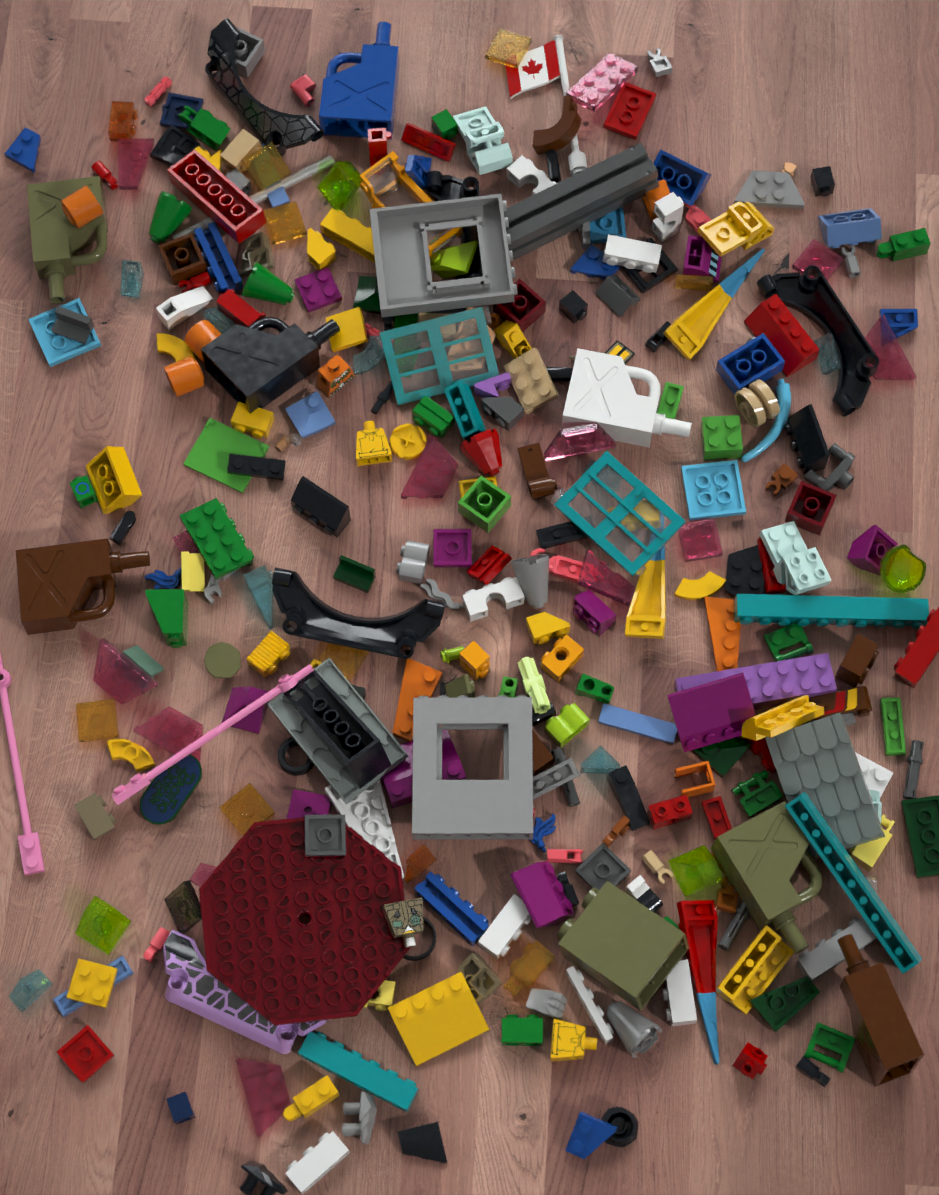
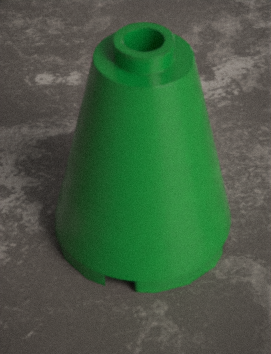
M161 191L158 196L148 232L150 240L156 244H160V242L165 243L192 211V207L183 200L179 201L175 199L176 196Z
M256 262L252 269L253 272L249 275L242 296L286 305L287 302L291 304L295 295L292 292L293 288L263 265Z

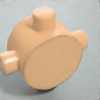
M788 162L784 163L785 166L782 172L794 176V170L797 166Z

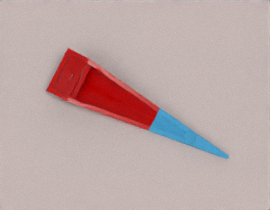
M715 901L677 902L680 919L678 926L685 933L689 944L686 956L713 1061L717 1065L719 1064L716 1018L718 917Z

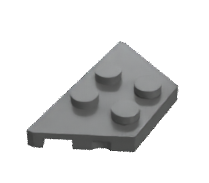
M752 171L734 201V204L737 202H750L754 206L804 209V201L790 174L785 172Z

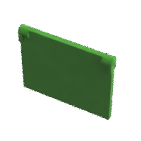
M209 418L183 465L243 493L252 477L227 474L229 454L263 458L269 449V445Z

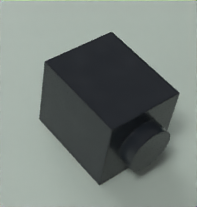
M831 167L812 169L810 179L815 197H825L833 194L835 182Z
M572 290L559 301V310L574 324L587 316L588 304Z

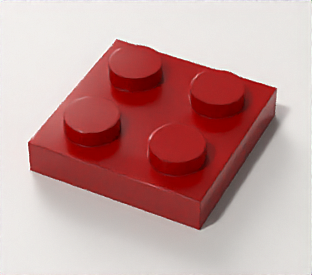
M86 1025L56 1051L82 1083H85L115 1056L89 1025Z

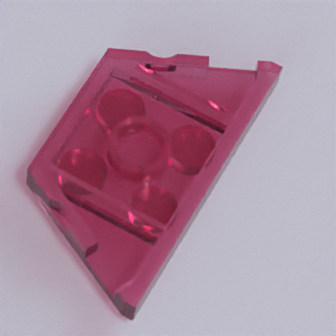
M882 315L865 336V339L879 358V365L873 377L875 380H914L917 377L885 315ZM867 363V366L873 367L872 364Z
M587 423L581 426L560 429L544 452L545 461L615 448L616 445L614 439L598 423Z
M434 435L430 436L401 493L402 499H407V497H418V499L427 497L442 498L458 468V463Z
M105 638L100 640L93 681L120 704H125L133 698L139 697L145 692L158 687L159 684L110 642Z
M170 706L133 730L136 734L172 754L178 753L203 736L202 724ZM202 746L191 753L199 762Z
M236 1059L256 1134L260 1137L264 1134L263 1132L279 1119L285 1108L291 1105L280 1065Z

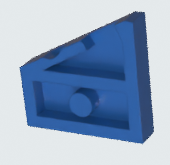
M408 155L405 172L421 189H426V173L430 171L432 158Z
M880 309L881 345H885L918 327L917 309Z
M581 1111L565 1151L585 1159L615 1133L618 1127Z

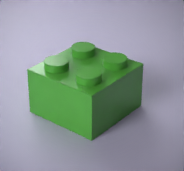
M740 416L702 417L700 430L703 460L741 458L743 445Z
M481 475L459 500L458 513L489 533L511 507V496Z

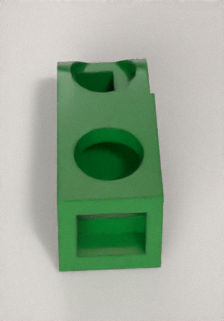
M582 673L574 694L581 697L583 695L601 703L609 704L614 687Z

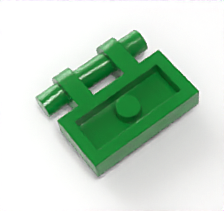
M765 770L760 773L756 772L752 775V778L745 782L741 781L737 784V787L731 790L734 796L740 793L744 795L739 800V803L749 818L783 798L773 780L768 783L764 782V779L769 777ZM755 784L758 785V789L753 792L749 791L750 787Z

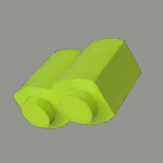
M575 703L565 705L560 710V715L557 717L552 716L545 723V732L560 748L589 725L590 719Z

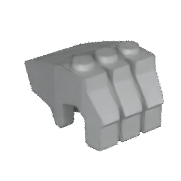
M531 988L526 1008L543 1017L548 1016L561 1020L567 998L555 991Z

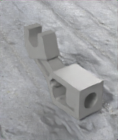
M237 570L217 580L211 574L207 588L204 589L205 598L211 605L214 603V599L211 597L213 594H217L220 598L222 597L219 581H225Z

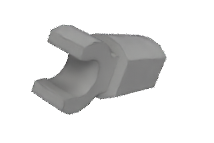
M851 245V252L849 253L842 247L841 256L845 258L844 262L849 278L860 276L859 264L856 256H854L855 247Z

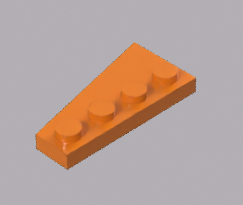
M704 596L716 671L735 669L738 665L741 624L740 622H734V599Z
M410 658L407 659L392 732L394 736L408 742L412 740L413 698L423 695L432 698L442 677V672Z

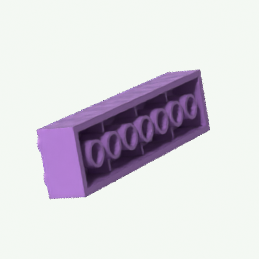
M828 653L676 678L674 683L675 692H679L743 672L754 710L780 706L803 695H808L810 698L836 692L837 690Z

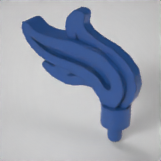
M181 567L171 576L166 575L163 571L155 570L154 572L157 574L150 573L144 577L145 580H151L156 583L154 589H174L179 585Z
M552 814L551 818L544 822L539 817L535 818L537 823L533 827V839H530V841L536 844L538 849H541L544 853L546 852V845L543 842V837L555 831V814Z

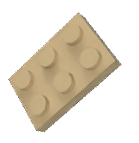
M535 347L504 365L505 371L510 374L512 386L525 413L529 414L559 396Z

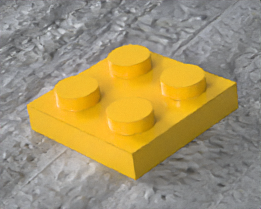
M78 958L66 998L106 1009L118 969Z

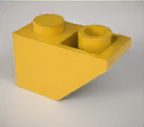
M311 227L308 229V261L317 270L324 269L336 260V248L330 242L327 243L318 231L315 232Z
M506 320L493 330L501 346L514 359L532 349L517 323Z
M542 612L526 617V625L533 644H545L552 638H563L570 633L569 622L549 613Z

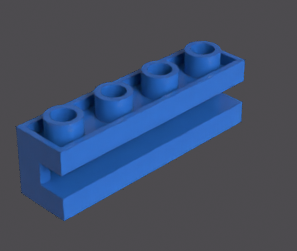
M215 222L208 224L209 229L203 231L201 227L194 229L195 241L202 250L201 254L204 261L209 265L207 270L210 277L214 276L216 280L214 286L217 292L225 293L228 289H234L236 292L243 290L242 280Z
M430 871L425 876V880L414 888L415 894L422 898L430 908L473 947L489 928L487 924L489 922L488 919L481 913L478 915L474 912V907L470 902L460 899L458 897L460 894L452 886L450 888L447 887L442 876L438 873L433 874Z

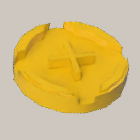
M407 423L399 425L393 430L389 443L391 451L395 456L404 460H412L421 456L425 451L427 439L420 427Z

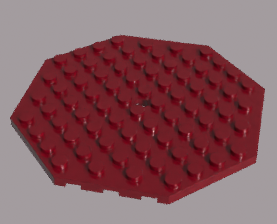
M304 817L254 822L199 888L207 972L274 1026L356 1017L410 949L405 948L403 937L393 938L382 909L385 904L405 901L401 867L392 862L384 853L367 842L359 833L346 824V856H305ZM303 913L308 914L311 919L306 925L299 921V916Z

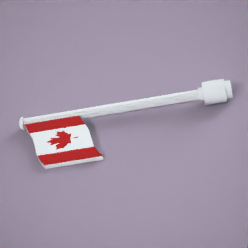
M556 35L549 43L517 54L505 61L510 99L525 91L544 86L561 77L563 95H571L562 42L564 38L562 35ZM577 134L571 141L572 153L568 156L570 174L572 176L588 168L586 155L579 150Z

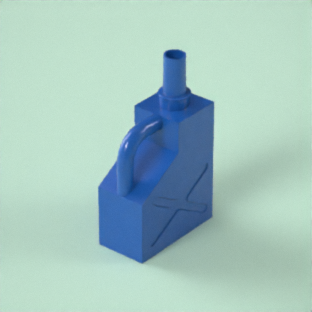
M383 21L377 24L375 43L373 45L363 44L362 53H340L334 56L328 63L326 77L323 79L319 112L320 127L324 130L323 135L368 138V129L386 128V132H391L393 136L399 75L398 46L390 45V23ZM344 63H357L337 73L340 65Z

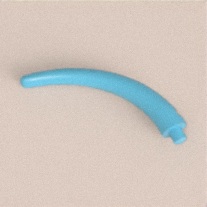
M784 379L777 380L778 386L775 388L780 408L779 415L776 416L771 429L764 439L752 450L741 456L742 462H747L758 456L782 432L791 409L790 385L785 383Z

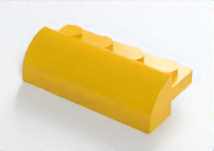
M808 695L800 696L747 719L742 726V737L755 741L764 737L772 738L824 715V707L816 705L814 702H809Z
M767 925L762 928L716 988L717 993L726 1002H730L744 1015H747L753 1007L748 1000L763 994L794 953L781 940L782 938Z

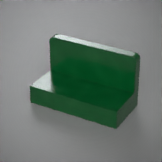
M342 555L339 557V565L333 575L334 580L369 593L376 578L374 568Z

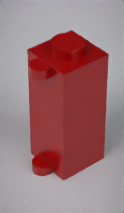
M386 128L368 129L370 167L388 155L387 139L392 138V133L386 132ZM388 162L375 172H388Z
M228 289L217 298L218 310L238 325L248 327L266 316L264 312L259 313L237 296L234 289Z

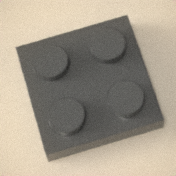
M345 815L304 816L305 856H346Z
M602 843L575 869V873L591 888L600 890L607 881L617 887L631 873V869Z

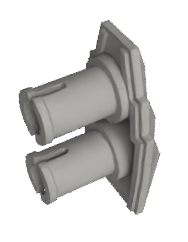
M361 1092L360 1102H345L343 1105L344 1115H359L360 1123H344L342 1133L345 1137L360 1136L361 1142L369 1145L377 1107L372 1095Z

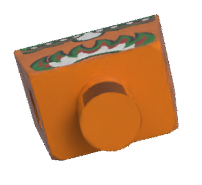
M336 355L318 370L316 386L330 398L355 375L351 367L339 355Z

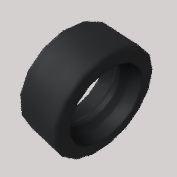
M290 737L279 747V764L287 774L293 776L304 775L312 769L314 764L309 757L307 762L300 767L290 766L286 762V751L290 747L298 745Z

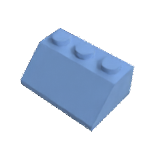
M872 208L818 216L823 241L830 248H839L840 245L844 244L854 246L858 242L873 243L876 240L882 239L881 218Z

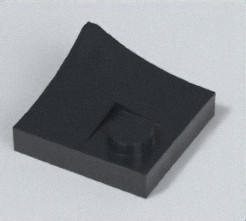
M171 124L153 148L150 157L171 167L196 147H200L201 144Z

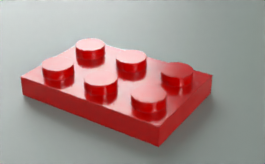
M623 82L605 119L603 128L636 140L656 99V93Z

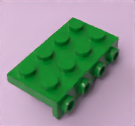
M217 498L179 515L182 524L215 580L245 565L252 566L254 559L253 552L250 548L247 549L244 544L245 539L243 535L237 533L234 520L228 518L225 505L220 503Z

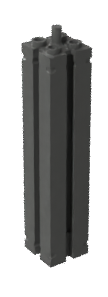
M641 142L634 145L633 148H628L508 207L507 211L504 212V217H508L509 228H506V234L510 233L511 244L508 245V249L512 250L513 259L515 260L582 227V224L592 222L645 196L646 192L659 187V181L657 180L658 170L652 160L648 158V154Z

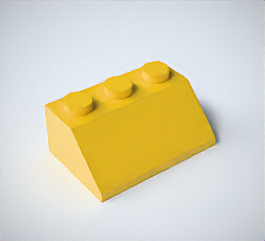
M106 446L85 466L103 514L130 506L142 496L124 447Z

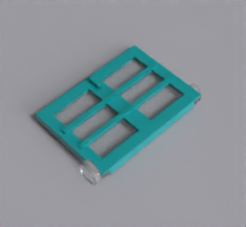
M487 305L379 332L380 336L377 337L379 348L383 347L397 405L420 400L424 396L431 397L445 393V388L458 381L471 387L475 383L499 375L487 324L492 323Z
M608 451L568 491L561 488L550 501L567 519L632 577L635 575L640 577L646 570L644 565L686 523L681 516Z

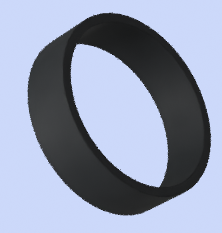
M423 917V922L433 932V943L429 950L422 955L408 956L405 954L403 958L406 960H422L429 956L435 947L436 932L432 923L425 917Z

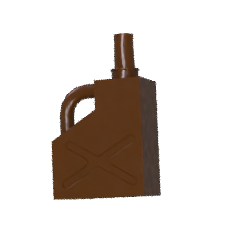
M108 538L16 550L21 623L27 634L70 630L75 628L77 622L104 617L114 605L115 573H123L125 569L150 566L149 551L122 554L120 551L113 552ZM103 589L104 597L102 603L96 608L84 609L92 592Z
M852 934L839 938L837 941L848 965L846 971L849 974L844 976L840 989L850 1009L854 1038H856L855 1044L873 1085L876 1087L912 1073L924 1056V1053L883 962L869 966V961L863 959Z

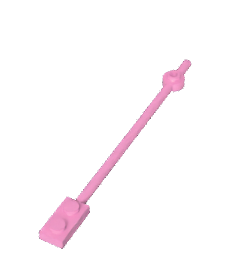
M0 652V676H4L0 680V699L24 835L18 836L24 874L27 876L45 872L39 834L38 832L32 833L7 693V688L10 686L12 679L9 672L3 669Z
M309 664L294 675L289 676V674H285L278 680L279 683L275 688L147 774L145 772L143 774L138 773L125 786L122 784L115 788L114 793L111 795L116 804L119 805L150 784V780L281 692L283 693L293 688L299 680L314 671L312 666Z

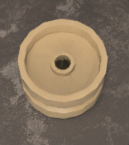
M760 379L750 383L748 388L740 389L734 395L740 413L754 428L764 424L766 418L772 419L780 413L779 404L774 393Z

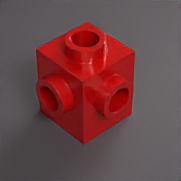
M747 1042L732 1066L753 1080L757 1073L761 1075L767 1067V1064L764 1062L768 1055L760 1048Z

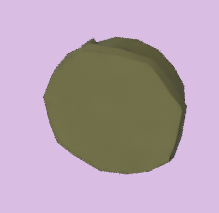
M220 642L208 648L204 663L208 673L214 678H231L241 668V656L234 646Z

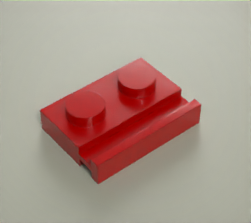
M492 545L466 572L470 577L483 582L487 586L512 558L508 553L506 554Z

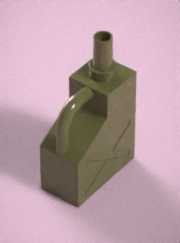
M100 176L27 185L33 263L39 279L48 280L50 301L52 303L59 304L65 301L63 279L69 275H76V266L96 263L103 258L107 251V212L105 193ZM86 185L97 199L104 214L78 229L69 222L61 208V200ZM94 241L97 242L95 250L91 253L75 255Z
M784 801L718 836L711 850L716 855L719 864L724 868V872L743 903H745L760 931L765 925L770 926L773 924L776 931H781L794 954H798L808 948L809 945L794 922L796 917H794L793 913L799 906L818 895L822 887V874L807 849L810 841L786 809V802ZM801 861L810 876V884L805 890L797 893L789 880Z

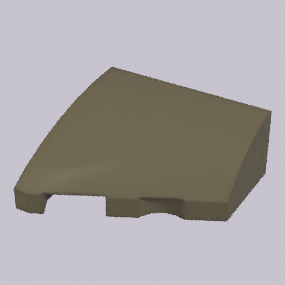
M263 232L246 239L245 251L241 257L243 265L241 270H238L240 277L251 275L256 262L268 270L275 268L270 240Z
M471 953L458 967L459 972L463 973L478 1005L503 984L478 953Z

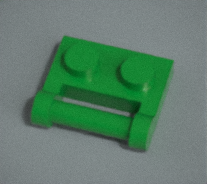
M791 624L764 635V640L775 662L793 659L803 654L814 652L813 646L809 642L802 626L797 624ZM799 643H802L803 647H800L783 655L779 654V651H782Z
M817 1022L804 1056L836 1068V1071L842 1073L856 1038ZM815 1045L841 1055L840 1061L815 1051Z

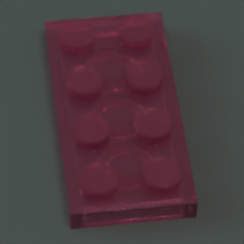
M609 52L566 92V95H571L577 104L595 112L638 72V66Z

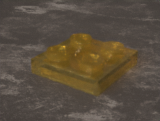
M296 201L263 210L267 222L265 225L272 245L307 235Z

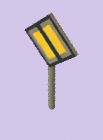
M618 340L605 352V354L622 357L625 365L635 355L633 351ZM576 355L570 356L569 358L575 359Z

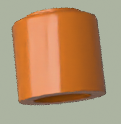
M86 185L61 200V208L69 222L78 229L104 214L97 199Z
M202 320L190 328L184 342L203 362L201 348L219 337L221 333L208 320Z
M192 356L163 367L176 398L204 386L203 380L205 379L197 360H194Z

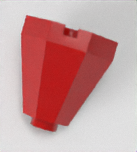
M496 428L492 429V431L488 429L472 436L469 443H467V440L461 443L459 447L462 453L483 475L489 474L492 477L500 473L499 469L502 468L499 434Z

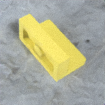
M181 552V586L185 592H203L205 589L204 559L200 553Z

